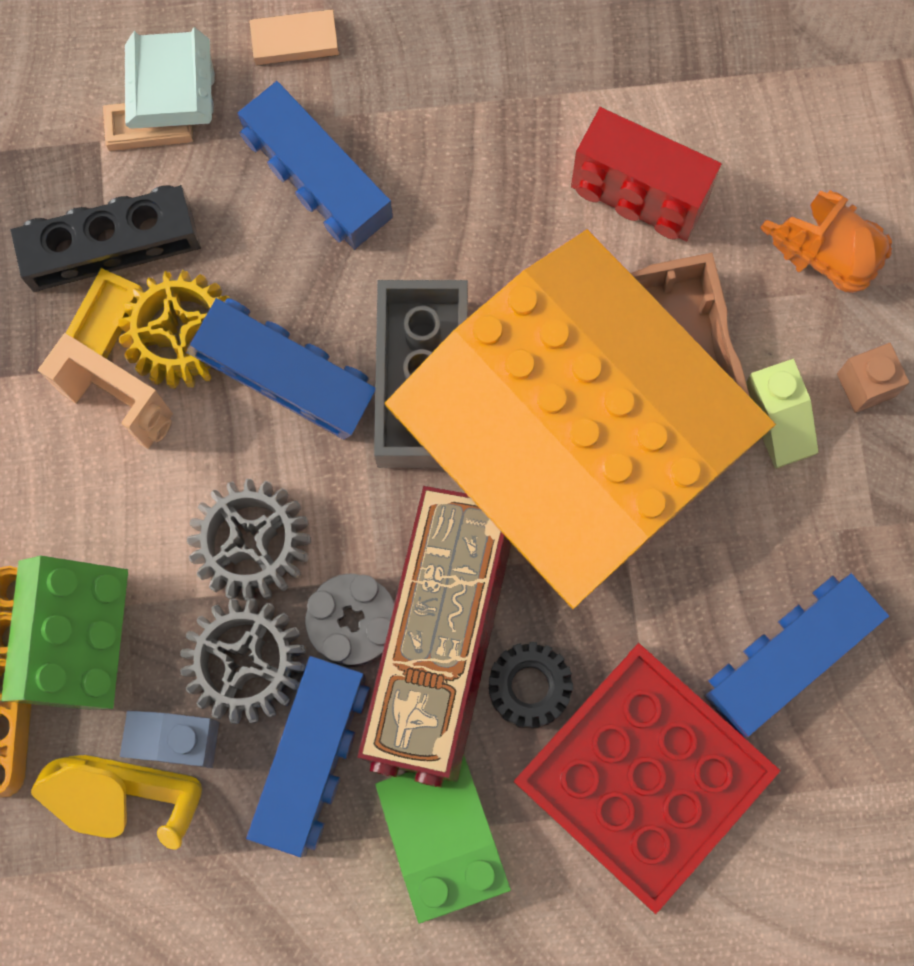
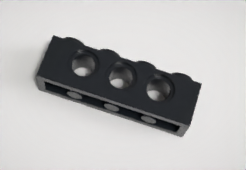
M171 185L159 186L151 190L149 194L133 198L129 196L116 197L111 199L106 205L94 208L77 207L67 211L63 216L48 220L45 218H35L26 221L23 226L10 229L20 276L33 292L97 276L101 268L114 272L201 249L190 202L182 185L176 187ZM157 219L156 224L148 230L139 229L144 221ZM115 230L112 237L108 240L97 241L103 231ZM72 240L68 249L62 252H55L61 242Z

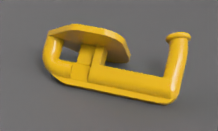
M88 755L58 758L45 765L31 789V794L73 831L103 838H114L121 835L127 823L126 794L175 804L167 824L158 828L157 837L167 848L177 850L181 847L182 839L193 819L202 795V786L200 781L192 776Z

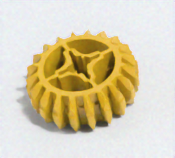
M184 270L179 274L178 280H174L170 272L164 271L163 282L157 284L153 278L148 277L147 285L150 289L145 293L141 289H133V295L137 299V303H123V309L130 317L118 319L119 327L122 331L126 332L119 336V343L123 348H128L124 356L129 363H136L135 370L140 376L150 373L149 379L155 385H159L166 378L167 385L172 389H176L180 378H183L187 387L193 388L195 385L194 376L199 374L203 380L210 382L211 374L208 369L211 366L186 353L207 313L200 314L199 311L187 312L182 308L180 301L195 302L210 310L216 298L223 302L227 298L230 299L229 296H221L222 289L217 283L214 282L207 286L208 281L201 274L191 281L188 271ZM164 307L162 315L158 319L151 321L154 315ZM177 315L181 320L182 324H184L183 326H181V334H179L181 344L174 335L175 333H177ZM157 344L159 348L171 347L176 352L178 359L159 357L150 352L147 346Z

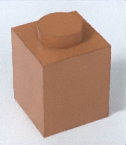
M891 342L849 358L837 373L855 413L895 398L910 383Z

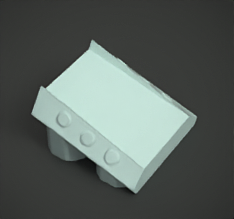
M195 27L191 32L154 35H139L135 31L132 33L125 44V125L134 129L209 124L211 122L214 105L211 86L215 81V73L210 55V39Z

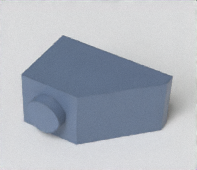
M127 711L120 757L213 768L220 722L210 718L169 713Z

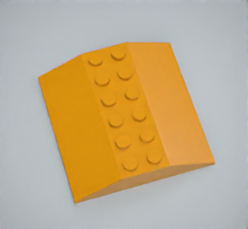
M588 229L517 275L453 330L385 402V406L572 609L579 605L776 425Z

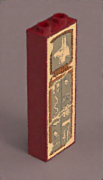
M423 486L357 758L371 763L370 772L397 778L399 770L416 773L414 782L442 788L444 780L458 782L512 544L466 493Z

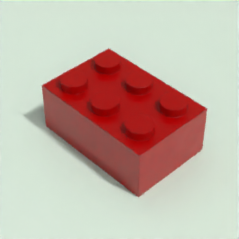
M599 107L576 150L571 188L575 189L585 200L594 203L601 201L614 207L620 216L628 220L637 221L639 219L654 226L655 230L666 238H679L687 242L710 198L722 163L605 108Z

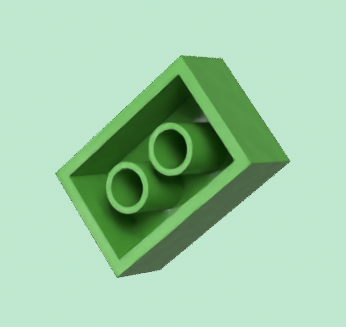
M42 555L18 561L1 701L86 710L113 709L129 569Z

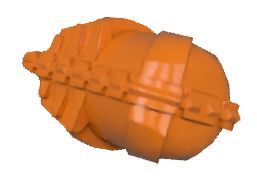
M820 190L810 204L813 217L818 226L795 217L788 218L781 225L765 220L760 226V229L765 234H770L773 237V245L784 254L785 260H790L796 266L797 272H801L810 265L830 279L836 288L844 292L853 293L869 287L870 281L876 278L878 275L877 271L883 268L885 260L890 258L892 254V239L889 234L885 235L883 233L884 229L877 223L869 220L864 221L855 213L856 206L851 204L850 207H847L848 199L831 190L828 193Z

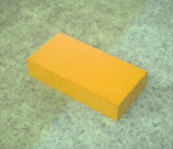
M101 268L66 334L107 359L122 332L118 325V319L130 317L124 311L123 303L136 304L137 299L133 295V289L142 290V288L136 283Z

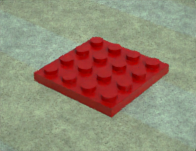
M638 642L513 782L648 909L657 914L781 770Z

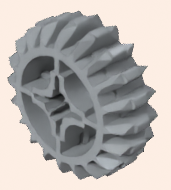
M252 479L245 480L244 491L239 492L238 487L233 481L227 483L229 495L224 498L219 491L212 490L211 496L216 502L212 508L206 503H199L198 509L206 516L204 520L198 518L190 520V526L200 531V534L187 537V544L201 549L189 555V559L193 564H203L197 571V575L201 580L209 579L213 576L209 588L217 593L222 590L227 584L225 592L228 599H235L241 588L243 589V597L246 602L251 598H255V588H259L260 593L265 599H270L272 592L269 585L275 582L279 589L285 591L288 589V585L282 576L286 572L294 578H298L301 575L299 569L292 564L293 561L307 562L309 559V555L305 551L297 549V546L311 544L309 534L298 532L309 525L306 516L294 517L299 513L301 506L296 500L285 504L289 494L283 488L272 496L273 486L268 481H264L261 484L258 492H256V486ZM247 507H260L274 513L268 518L263 515L256 520H246L237 513V510ZM226 520L230 527V536L220 546L222 551L216 555L215 537L220 525ZM284 524V546L279 557L274 562L268 553V545L270 540L277 535L276 529ZM238 525H241L246 532L250 531L253 536L255 535L254 539L257 543V548L262 554L261 556H258L252 548L248 549L242 538L243 534L238 529ZM250 559L256 561L263 571L251 575H239L223 568L231 562L236 565L243 560Z
M254 598L247 600L244 612H241V606L236 599H230L228 604L229 614L225 615L219 605H214L211 609L216 620L210 623L205 617L199 616L196 621L205 630L200 636L193 631L187 632L186 638L196 643L195 650L182 649L180 655L183 658L194 660V664L185 666L180 671L184 677H197L196 680L189 683L186 687L189 694H197L204 690L196 703L199 708L205 709L215 701L211 714L212 717L221 719L227 709L230 708V723L239 724L242 712L246 710L248 721L250 723H257L259 719L258 707H262L268 717H273L276 715L275 708L271 703L273 699L276 698L285 706L290 704L291 700L282 691L286 685L298 691L300 683L290 678L291 672L304 673L306 665L294 662L293 657L305 654L306 648L300 644L290 645V642L297 639L301 634L297 627L282 631L290 620L288 615L282 613L271 621L275 611V607L272 604L266 603L260 613L257 614L258 604ZM253 625L250 632L246 631L241 640L236 643L227 644L217 641L223 633L233 627ZM267 630L273 634L279 647L280 663L278 669L265 663L262 659L261 651L265 643L262 639ZM248 650H252V653L248 656L254 660L255 664L262 667L263 670H258L252 666L250 668L242 666L239 672H236L235 669L239 665L234 663V659L226 655L225 652L228 651L234 655H245ZM210 653L221 658L225 664V673L222 678L224 685L221 691L215 687L209 674L208 661ZM259 677L271 681L266 689L254 696L241 699L234 698L237 690H242L244 684L251 678Z

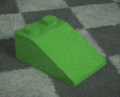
M463 756L458 782L444 780L442 788L414 782L416 773L407 772L398 775L397 778L392 777L375 783L418 924L511 891L465 756Z

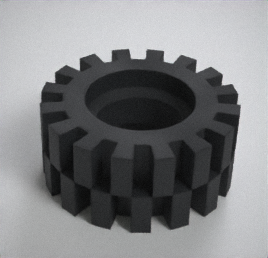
M529 642V644L523 645L519 643L513 645V648L508 651L505 650L500 654L498 660L494 662L489 677V697L493 707L505 721L511 722L520 728H540L555 721L568 706L573 691L572 673L570 667H567L565 664V659L560 653L556 654L552 647L546 644L545 646L537 645V642ZM524 668L538 669L548 680L547 695L537 703H524L513 693L512 680L516 673Z

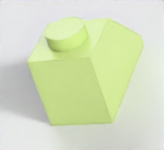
M794 358L751 373L746 381L749 397L776 424L762 437L775 469L817 455L819 452L811 399Z

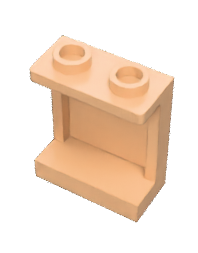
M66 333L63 334L38 369L64 397L75 404L78 403L87 388L93 383L131 407L123 419L122 425L140 445L147 449L150 448L154 441H161L170 429L172 423L170 418L173 413L155 389Z

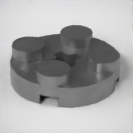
M342 574L324 582L310 596L307 603L308 609L305 625L313 646L332 662L350 667L365 665L378 659L383 653L394 608V601L389 592L371 576L364 574ZM352 608L355 613L361 611L364 613L365 618L358 622L360 629L356 632H351L348 626L340 627L339 620L344 618V610Z

